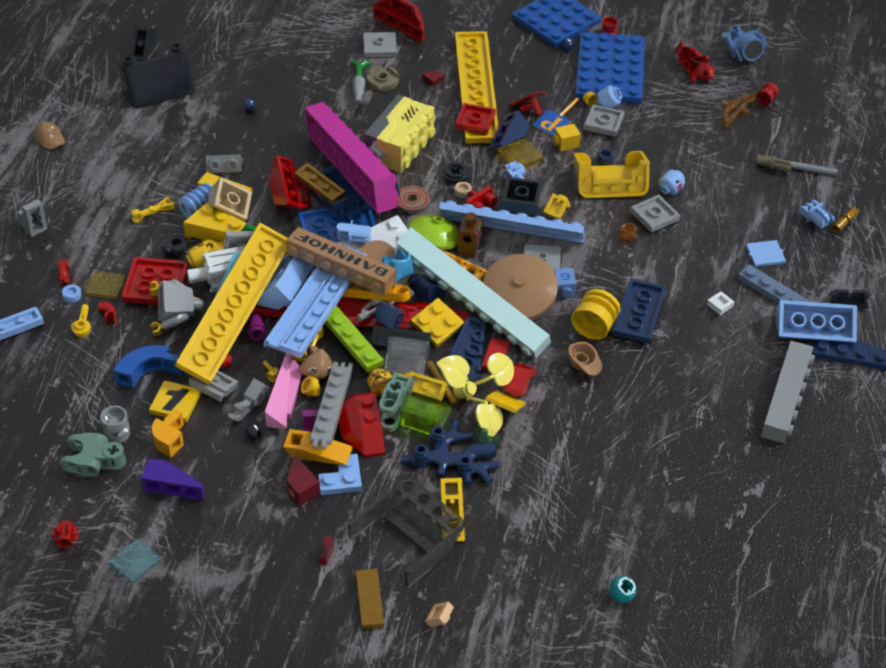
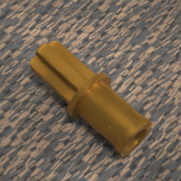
M852 206L847 212L842 213L839 219L831 225V230L839 234L846 226L852 224V220L858 216L860 210L856 206Z

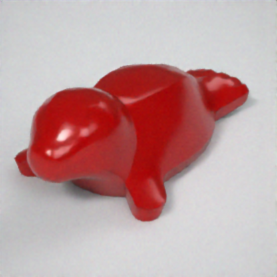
M680 40L673 53L678 55L680 64L689 73V80L693 83L697 78L702 80L713 79L715 69L708 63L709 56H703L696 49L685 46L683 40Z

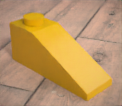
M462 478L440 479L443 542L465 541Z

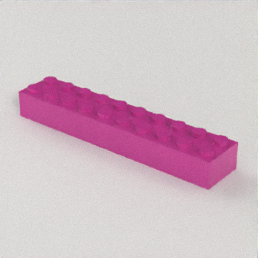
M324 102L304 107L309 139L338 168V171L378 214L397 208L398 193L395 189L397 180L394 173H391L387 166L381 163L372 150H369L365 143H362L359 137Z

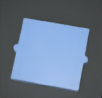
M777 240L746 244L749 258L752 259L755 267L786 263L783 250L780 249Z

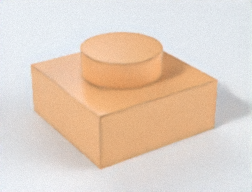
M449 602L434 604L425 622L430 627L446 624L454 607Z

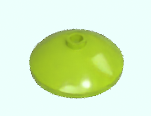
M433 214L420 215L409 223L408 230L412 227L440 250L452 249L458 246L460 229L454 222L443 216Z

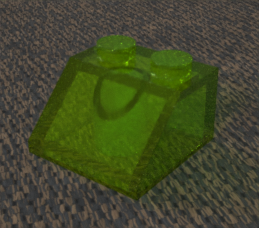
M416 394L408 395L400 408V425L430 435L431 429L435 426L442 427L452 406Z

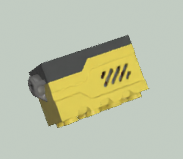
M398 94L364 133L366 147L372 150L373 154L388 169L402 173L405 168L409 167L411 160L418 156L419 150L426 146L427 140L435 134L434 122L436 115H434V107Z

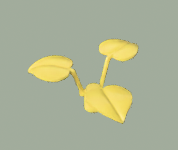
M502 353L492 354L487 361V369L491 375L474 383L468 381L467 375L470 368L463 357L457 355L447 356L436 362L445 381L454 388L456 398H466L467 401L471 400L482 403L476 407V419L485 437L488 440L492 439L502 426V412L497 405H488L487 401L472 396L477 390V385L494 378L498 386L509 384L514 375V366L511 359Z

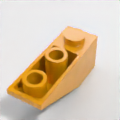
M289 429L283 448L291 458L298 456L300 460L347 466L352 446L333 440L332 445H327L326 450L321 449V444H319L318 449H313V444L310 443L311 432Z

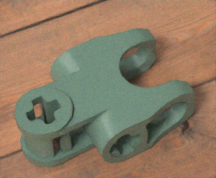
M394 373L392 379L387 383L379 403L380 412H382V430L393 432L397 429L404 416L406 402L413 391L414 377L408 378ZM386 418H392L395 420V423L386 425L384 421Z
M100 433L73 434L67 440L69 448L74 451H80V453L62 457L60 464L62 470L80 476L95 477L99 474L100 469L117 471L125 467L126 457L123 454L124 448L118 442H108V438Z

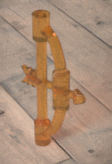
M754 91L751 94L742 95L731 102L723 100L724 104H728L723 114V125L725 127L729 126L740 112L748 115L747 112H751V110L745 107L757 98V92ZM748 98L740 107L737 106L741 100ZM734 108H737V110L731 116H728L729 112H731Z

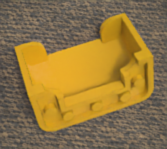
M643 151L628 153L625 158V165L591 166L589 155L586 153H573L578 191L581 196L585 198L643 196L648 192L650 161Z

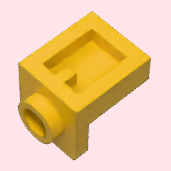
M552 194L543 213L554 219L561 220L565 210L570 208L568 198L561 194Z

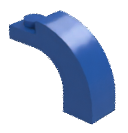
M162 345L145 346L133 350L125 355L113 370L116 383L131 388L135 387L141 376L153 370H164L182 376L185 372L175 367L180 356L171 354L170 347Z

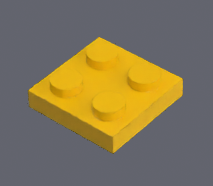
M439 298L411 319V324L418 331L431 333L430 342L436 348L459 331L465 323Z

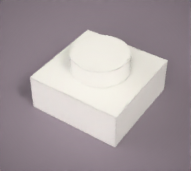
M719 292L708 299L707 305L719 315H722L734 307V301L723 292Z

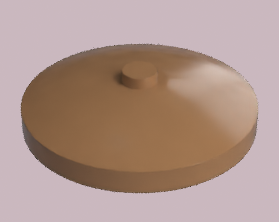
M513 254L499 259L488 269L483 279V283L530 320L537 319L548 312L553 306L558 293L557 278L553 269L544 260L529 254Z

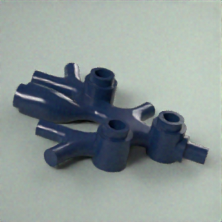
M456 419L451 421L447 432L440 426H435L431 429L430 446L433 450L429 451L425 445L419 444L410 455L400 456L401 465L411 463L412 466L417 468H425L429 463L438 465L436 473L438 478H444L448 467H457V476L463 479L465 486L472 484V474L479 475L486 485H489L493 482V479L487 471L500 469L499 461L475 463L473 461L474 459L490 458L496 455L495 443L490 441L473 444L460 454L449 452L448 446L451 443L473 440L472 432L460 433L457 431L459 421Z

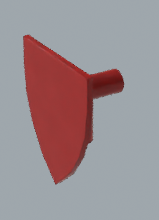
M544 91L534 92L509 104L508 107L531 101L521 105L520 109L524 112L533 108L535 115L538 116L542 112L537 98L547 93Z

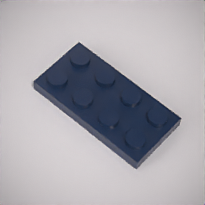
M630 278L620 308L621 311L613 329V335L650 344L667 286Z

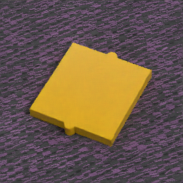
M495 390L486 396L485 399L513 413L524 407L526 403L499 390Z

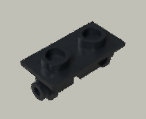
M835 289L828 293L830 304L857 305V308H869L867 299L870 297V292L865 289L852 290V293H849V290Z

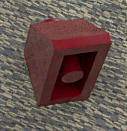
M298 456L293 457L287 479L288 489L286 492L290 500H294L301 506L320 495V482Z

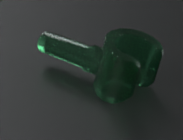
M482 427L477 428L475 437L479 438L481 442H486L487 440L497 444L500 443V439L488 435L489 430Z

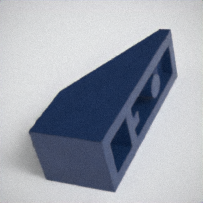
M519 111L505 116L488 147L489 151L517 139H522L527 135L530 124Z

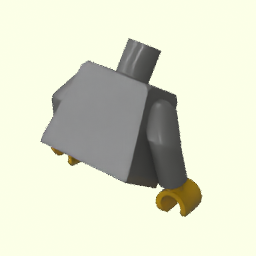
M163 280L160 284L156 281L150 283L152 288L149 289L152 296L158 295L159 321H162L161 324L158 322L151 323V329L158 328L152 331L154 336H160L163 332L162 329L167 330L186 322L194 311H202L203 301L193 299V289L185 286L178 280Z

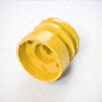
M590 289L585 293L580 304L573 312L571 317L572 325L579 334L588 339H603L608 334L621 311L620 304L611 293L601 289Z

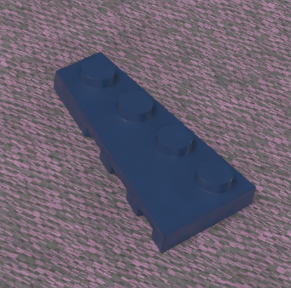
M467 316L449 356L457 355L467 361L470 368L467 375L468 381L474 383L480 380L486 322Z
M859 340L856 343L813 341L812 355H815V358L886 371V350Z

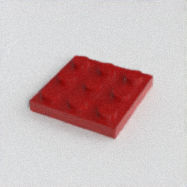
M134 257L121 296L122 302L158 305V295L152 296L149 292V289H152L150 283L156 281L160 284L163 280H178L185 284L189 262Z

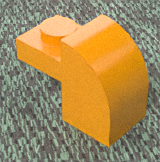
M175 409L165 417L164 421L156 418L152 424V434L156 449L170 458L184 445L182 432L179 431L184 425L181 411Z

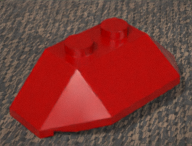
M379 0L373 4V18L420 42L424 41L423 17L416 5L406 0Z
M276 155L269 178L274 205L288 210L310 208L312 204L308 188L295 177L297 169L293 166L294 163L290 159Z
M374 392L352 394L344 400L338 420L342 440L352 446L353 449L359 451L365 458L385 455L382 423L376 394Z

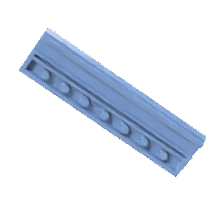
M453 201L440 202L439 210L441 215L451 221L462 223L464 215L473 212L477 216L482 217V226L584 243V226H581L580 223L571 222L568 224L563 223L559 219L550 221L545 220L541 216L527 217L523 213H517V215L509 214L510 212L506 210H499L498 212L492 211L488 207L474 208L471 204L457 205Z
M356 251V252H358V253H361V254L367 256V254H365V253ZM316 267L264 341V347L268 346L301 358L351 284V281Z

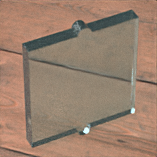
M136 539L112 558L109 564L119 572L120 576L123 575L131 583H135L161 561V558L152 551L151 547H147L139 539Z

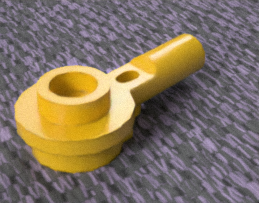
M86 304L81 306L79 320L75 321L71 326L72 332L77 337L87 336L91 329V325L87 321L89 306Z

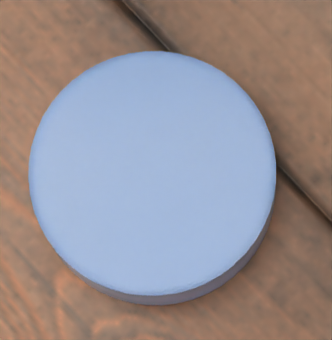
M68 285L62 289L63 300L68 303L77 302L82 296L81 290L77 285Z

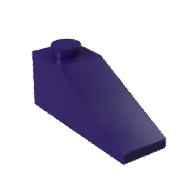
M148 459L141 478L144 491L204 500L203 484L170 462Z

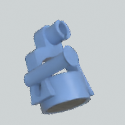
M733 25L734 29L731 27V32L722 34L731 57L737 58L740 62L743 61L742 57L748 61L758 60L764 53L765 47L768 46L765 35L756 30L745 33L740 29L739 25Z

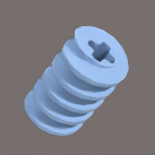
M203 183L194 190H191L190 193L179 198V208L186 218H189L208 202L212 187L210 184Z

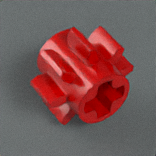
M70 521L59 522L58 527H52L51 536L53 537V542H56V545L59 547H70L73 541H78V527L74 526Z

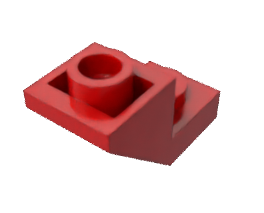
M518 363L513 365L514 375L511 382L504 385L503 391L509 392L508 395L513 397H520V395L522 396L527 393L530 378L535 376L537 370L535 367Z

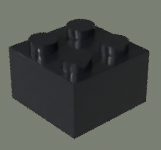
M507 177L501 210H506L510 212L509 214L517 215V213H523L527 217L533 218L537 216L541 199L542 181Z

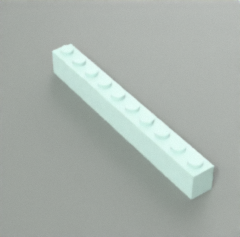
M412 227L396 242L398 249H402L406 255L409 251L413 266L424 270L425 275L431 280L434 278L438 281V285L442 289H448L452 292L451 294L456 300H462L470 311H476L484 322H490L499 334H505L509 342L513 345H519L527 356L531 355L536 359L551 344L548 333Z

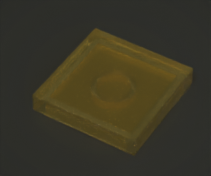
M526 137L497 148V154L506 164L516 161V163H521L527 169L544 162V156Z

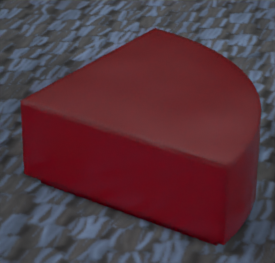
M427 71L422 73V78L434 86L445 80V74L438 71Z
M328 535L323 540L324 550L319 555V564L327 566L334 551V537Z

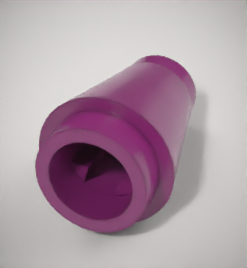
M258 314L250 317L247 332L248 336L254 341L262 340L267 333L262 318Z

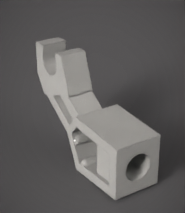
M254 378L244 393V401L235 403L234 407H236L234 413H229L228 417L237 422L241 421L255 406L262 404L270 387Z

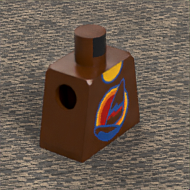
M473 212L464 215L461 223L457 253L459 256L475 258L482 238V217L477 216ZM468 236L472 238L471 242H468Z

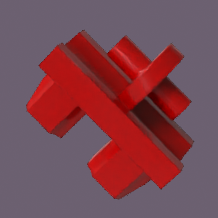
M490 186L485 187L479 192L469 191L467 193L468 199L465 200L466 204H471L474 208L480 209L487 205L492 208L497 205V197L492 193V187Z

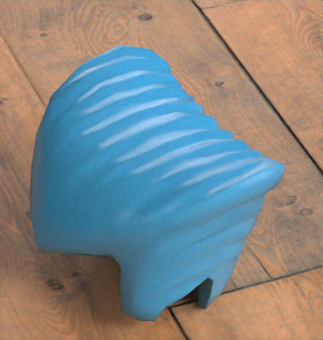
M398 249L395 258L386 255L382 258V263L396 268L395 283L405 276L415 274L409 251L406 255L402 249Z

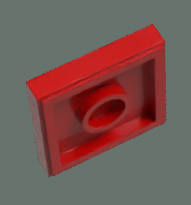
M463 103L455 122V129L488 135L496 115V109Z

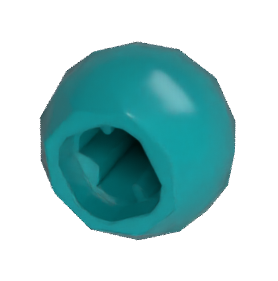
M624 575L614 578L609 587L611 597L619 603L630 602L635 597L637 591L635 582L630 577Z

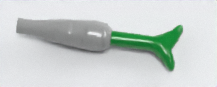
M351 60L350 64L356 68V76L352 82L355 104L360 105L365 88V79L362 77L363 69L370 66L371 63L370 61L358 62Z

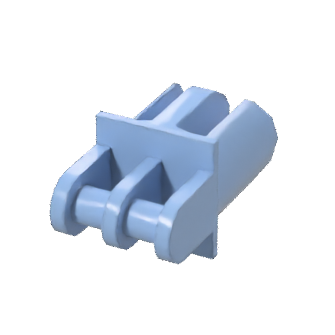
M811 200L810 203L800 206L799 212L807 218L806 222L812 221L820 229L835 221V217L822 207L823 202L818 203L815 200Z
M351 220V224L339 223L337 225V239L349 242V246L351 242L366 244L371 241L370 226L353 224V220Z

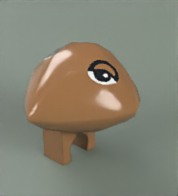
M309 346L311 354L307 355L300 365V372L306 377L312 376L318 380L324 379L331 373L332 361L323 349H318L317 346Z

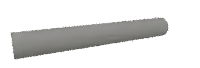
M790 161L792 169L837 176L838 169Z

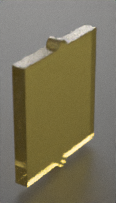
M94 271L91 280L88 281L85 294L118 299L120 291L124 289L123 284L126 275Z

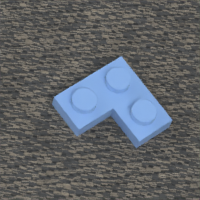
M357 454L350 455L347 466L338 465L339 472L319 474L321 495L362 491Z

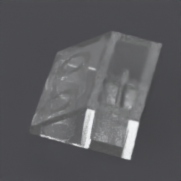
M389 336L385 369L392 376L395 372L405 375L406 372L410 373V371L424 375L430 341Z

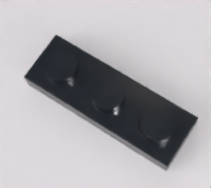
M374 325L371 344L429 352L431 333Z

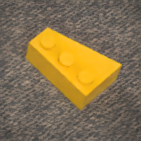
M208 202L183 222L185 238L191 239L194 237L201 239V242L205 240L224 241L226 231H241L247 224L229 213L213 207Z

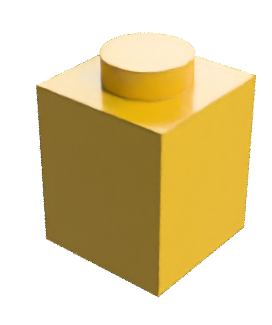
M575 124L555 128V135H553L554 145H557L560 152L579 148L581 134Z

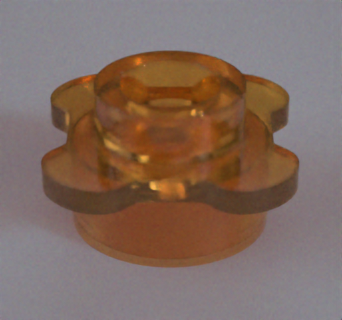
M625 223L620 227V237L622 239H637L638 234H636L638 228L632 223Z

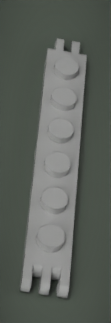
M338 362L333 363L310 438L313 449H318L319 444H321V449L326 450L327 445H332L353 372V363H349L348 367H346L345 362H341V366H338Z

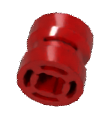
M605 17L602 21L603 28L601 33L617 35L618 20L615 17Z
M766 83L757 93L758 102L763 105H769L778 95L779 89L774 83Z

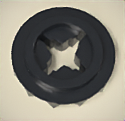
M450 162L442 168V176L447 182H462L467 180L470 173L469 168L460 162Z

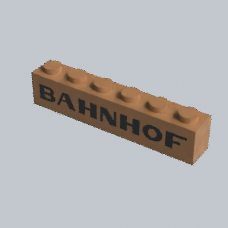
M300 227L286 240V254L383 296L386 295L396 282V268Z

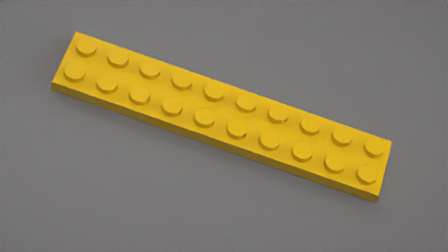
M487 31L455 32L461 104L468 103L496 109ZM497 110L488 135L464 131L465 143H491L499 129Z
M259 223L177 360L175 367L208 385L211 384L286 253L287 237Z

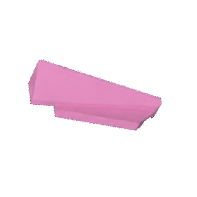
M288 353L285 354L265 410L266 427L286 429L287 419H291L303 374L300 372L299 364Z

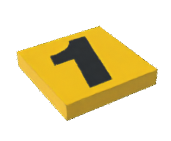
M164 381L149 408V413L165 418L177 409L182 412L183 422L187 423L202 392L190 386Z

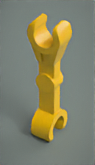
M164 198L158 205L150 206L142 211L138 209L132 210L131 215L133 217L131 219L134 223H138L147 215L155 214L158 211L174 209V203L171 202L170 198Z

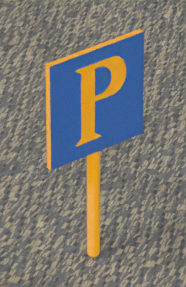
M575 98L560 114L548 109L532 127L553 137L555 135V128L569 125L572 120L563 117V115L579 99Z

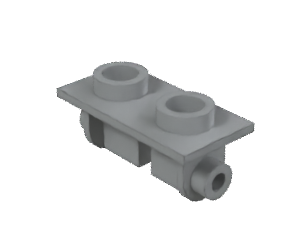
M241 155L206 156V170L208 173L242 172Z

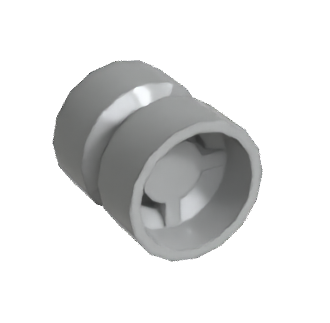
M117 405L105 408L101 413L103 433L109 440L108 442L122 443L126 441L130 436L126 410Z

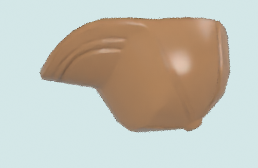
M46 121L36 126L34 140L44 148L52 150L65 143L59 128L54 123Z
M581 341L569 346L568 358L573 368L583 370L589 376H596L601 372V360L591 344Z

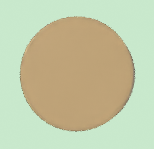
M467 182L457 183L454 186V194L459 198H468L467 193L472 190V186Z

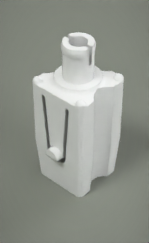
M245 246L202 254V257L205 259L204 267L187 270L189 284L207 281L211 287L209 291L211 293L217 292L234 252L241 254Z

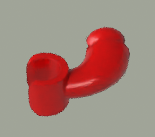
M68 259L60 260L57 262L58 280H60L61 285H64L65 282L67 285L70 283L67 270H70L71 266H68Z
M99 302L98 311L105 312L106 324L111 319H114L116 324L117 316L114 306L109 302Z

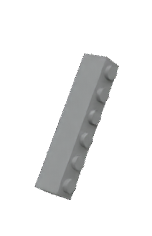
M790 341L761 437L784 444L787 436L791 437L794 425H791V421L796 422L798 411L795 408H800L803 397L799 395L800 393L804 394L807 385L803 381L804 379L808 380L811 371L808 366L813 365L815 355H812V346Z

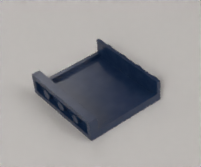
M336 166L319 172L345 190V196L331 205L307 186L308 191L335 219L371 207L338 171ZM397 181V183L395 184V189L398 193V197H400L399 184Z

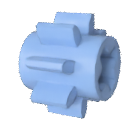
M513 161L505 165L506 170L503 172L505 179L507 177L524 179L522 175L525 174V168L521 163Z

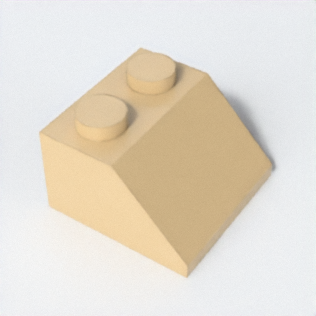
M220 177L210 189L208 203L246 221L252 192Z

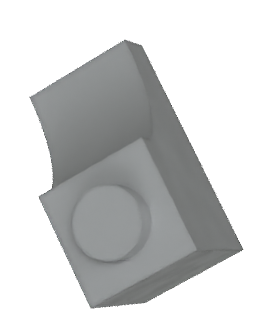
M39 199L23 206L22 210L18 212L20 225L31 237L47 230L42 202Z

